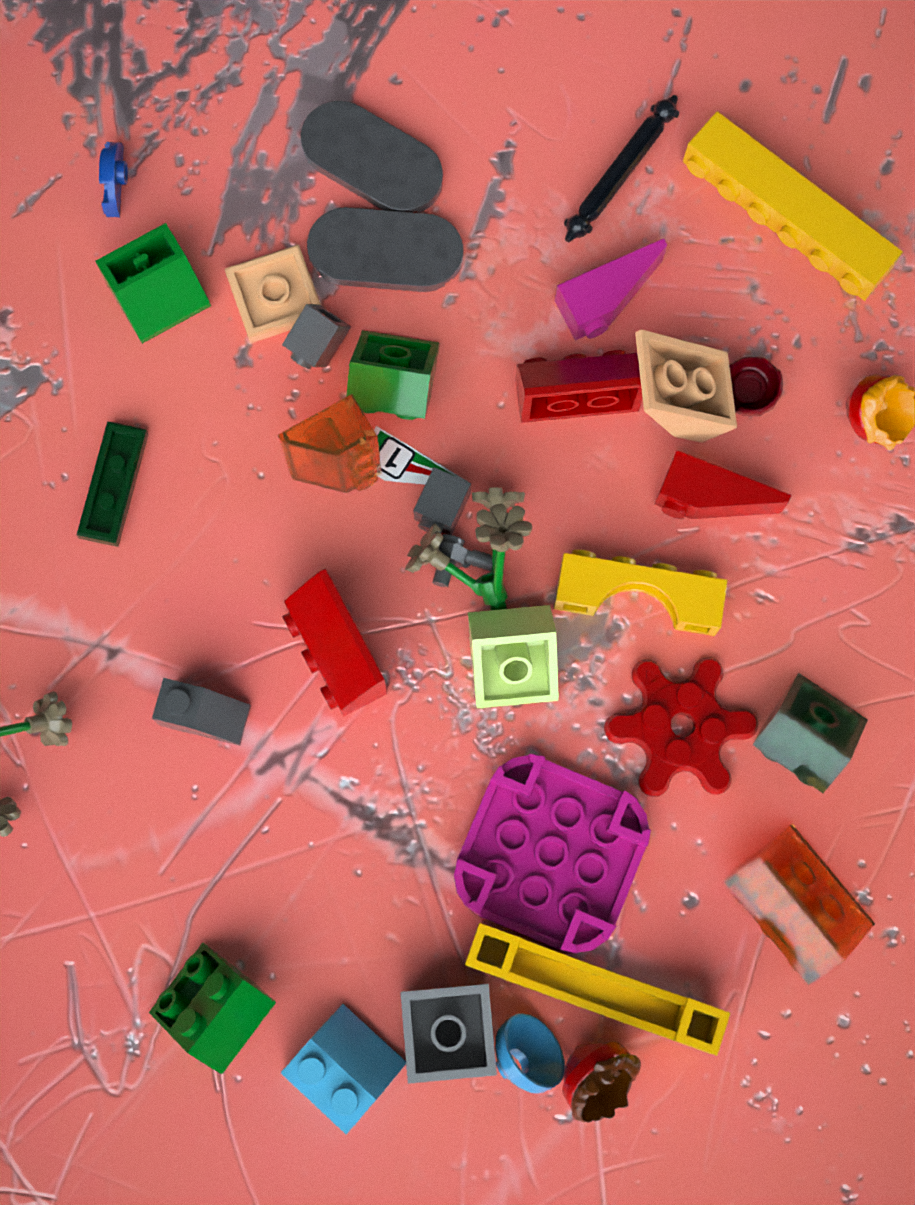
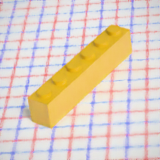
M718 111L688 143L683 163L687 165V168L694 176L701 179L704 178L717 188L719 194L724 199L731 202L734 201L747 211L753 221L760 225H766L774 231L783 244L790 248H796L808 257L810 263L817 270L829 273L840 282L841 287L847 293L859 296L865 301L893 269L902 255V250Z

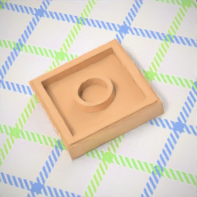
M299 245L225 268L226 276L250 343L290 331L306 304L321 305Z

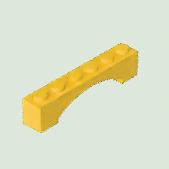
M482 923L478 924L464 965L718 1056L730 1012L586 963Z

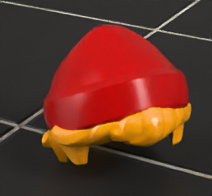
M872 374L865 377L858 383L846 400V414L855 433L868 443L881 444L888 450L893 449L896 444H901L915 426V388L908 386L905 383V378L899 375Z

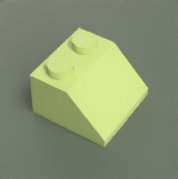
M550 605L468 613L476 708L559 701L557 636Z

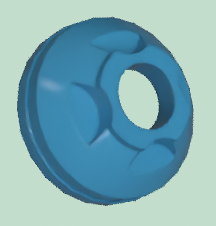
M521 1013L510 1017L500 1026L495 1040L496 1066L504 1079H509L517 1087L536 1094L551 1090L561 1082L565 1069L563 1052L557 1039L544 1023L531 1015ZM512 1055L519 1061L522 1070L518 1067Z

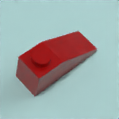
M676 450L654 505L662 507L663 513L676 519H684V517L703 519L781 513L789 503L791 494Z

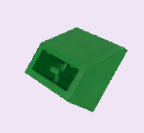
M166 223L95 261L104 281L142 344L211 306L186 255Z
M202 943L196 952L188 958L183 969L169 987L159 996L149 1014L189 1055L222 1075L276 1004V1001L205 943Z

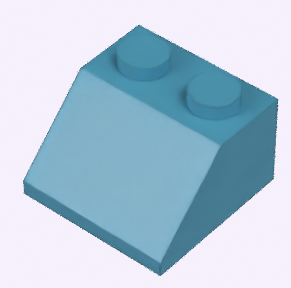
M342 1004L283 1069L281 1074L337 1127L347 1134L406 1065V1061L347 1006Z

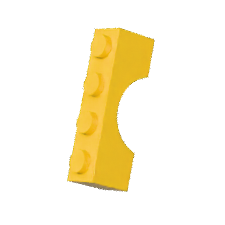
M572 550L571 554L564 553L562 557L554 609L594 616L601 604L609 597L625 591H639L651 595L662 603L671 617L674 630L715 636L722 625L728 580L719 579L716 573L707 570H694L693 574L677 572V567L670 564L655 563L652 567L636 565V560L628 557L616 556L612 557L611 561L596 558L595 553L587 550Z

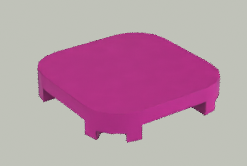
M529 754L512 758L499 766L490 779L457 858L454 872L456 892L465 907L479 917L556 950L574 954L593 950L607 941L616 928L615 925L644 851L649 844L651 830L649 829L647 815L638 803V799L625 790L622 792L550 762L544 756Z

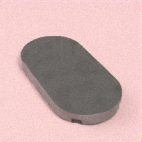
M333 101L317 107L305 119L301 129V144L308 163L321 174L378 208L386 211L410 213L417 211L419 213L428 209L439 197L442 189L443 171L440 160L433 150L364 108L351 102Z
M338 208L318 218L311 227L307 239L308 255L313 267L327 281L343 286L417 292L435 291L445 286V283L449 282L452 277L454 279L459 273L463 261V243L458 231L447 220L432 214Z

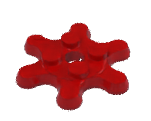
M712 658L699 660L694 665L690 677L683 682H672L667 679L662 673L660 666L651 660L639 661L633 667L631 678L642 694L643 701L641 707L632 714L618 713L610 716L604 724V733L607 739L614 744L634 743L644 750L646 765L639 774L638 785L645 795L659 797L664 794L669 787L672 777L680 772H690L695 775L703 789L712 795L722 794L729 789L731 774L721 761V747L729 740L750 739L758 730V721L756 716L749 710H727L718 703L716 689L722 681L724 673L721 664L717 660ZM677 715L691 718L693 721L691 735L687 737L676 735L671 728L672 718Z

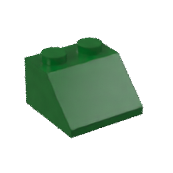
M362 330L349 364L345 406L356 408L363 413H391L405 420L425 419L430 403L440 343Z

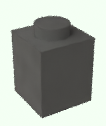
M306 304L282 345L293 352L290 356L291 359L304 368L311 369L312 366L327 367L351 326L321 305Z
M433 467L413 510L414 520L419 522L418 527L428 532L435 523L441 529L440 534L443 532L452 535L470 497L471 483Z

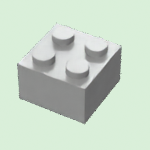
M489 984L400 992L408 1084L497 1075Z

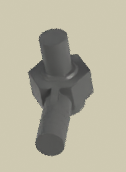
M443 534L444 537L438 550L450 557V563L458 568H468L472 565L492 571L491 554L478 550L470 551L463 547L465 542L463 539ZM436 568L432 583L440 587H448L452 574L445 569L440 571Z

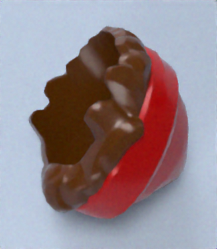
M619 1042L578 1045L565 1065L564 1085L562 1088V1094L572 1110L573 1118L583 1123H590L602 1120L603 1118H612L615 1116V1109L619 1107L627 1108V1095L632 1082L635 1081L640 1072V1058L630 1054Z

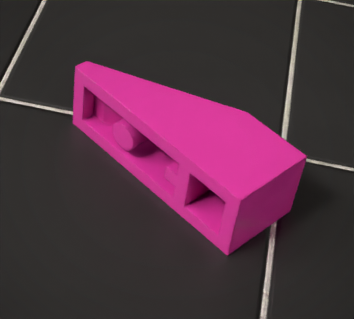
M664 238L557 285L555 303L575 341L585 336L588 339L595 338L607 331L609 325L612 324L661 264L667 248Z

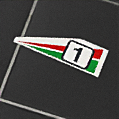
M378 426L375 427L353 460V462L384 481L425 485L433 467L465 480Z

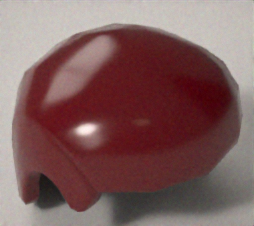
M758 356L742 357L729 365L735 413L742 416H761L775 407L783 392V377L779 369L766 358Z

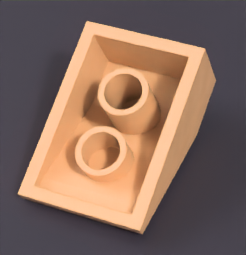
M642 329L635 332L644 411L672 436L701 443L737 428L728 352Z

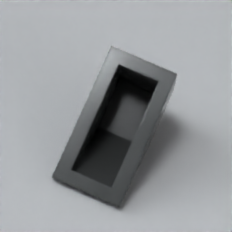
M163 678L152 719L162 727L240 746L251 705L203 687Z

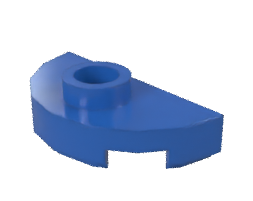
M106 142L105 148L100 152L99 184H104V201L101 204L106 217H120L121 186L128 183L127 162L123 161L124 146L121 142Z

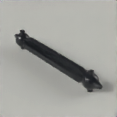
M676 95L660 100L656 105L653 104L651 106L653 115L647 117L580 205L579 214H575L564 221V225L567 226L565 237L567 242L592 232V226L589 222L596 220L663 132L664 124L679 116V111L676 110L678 100Z

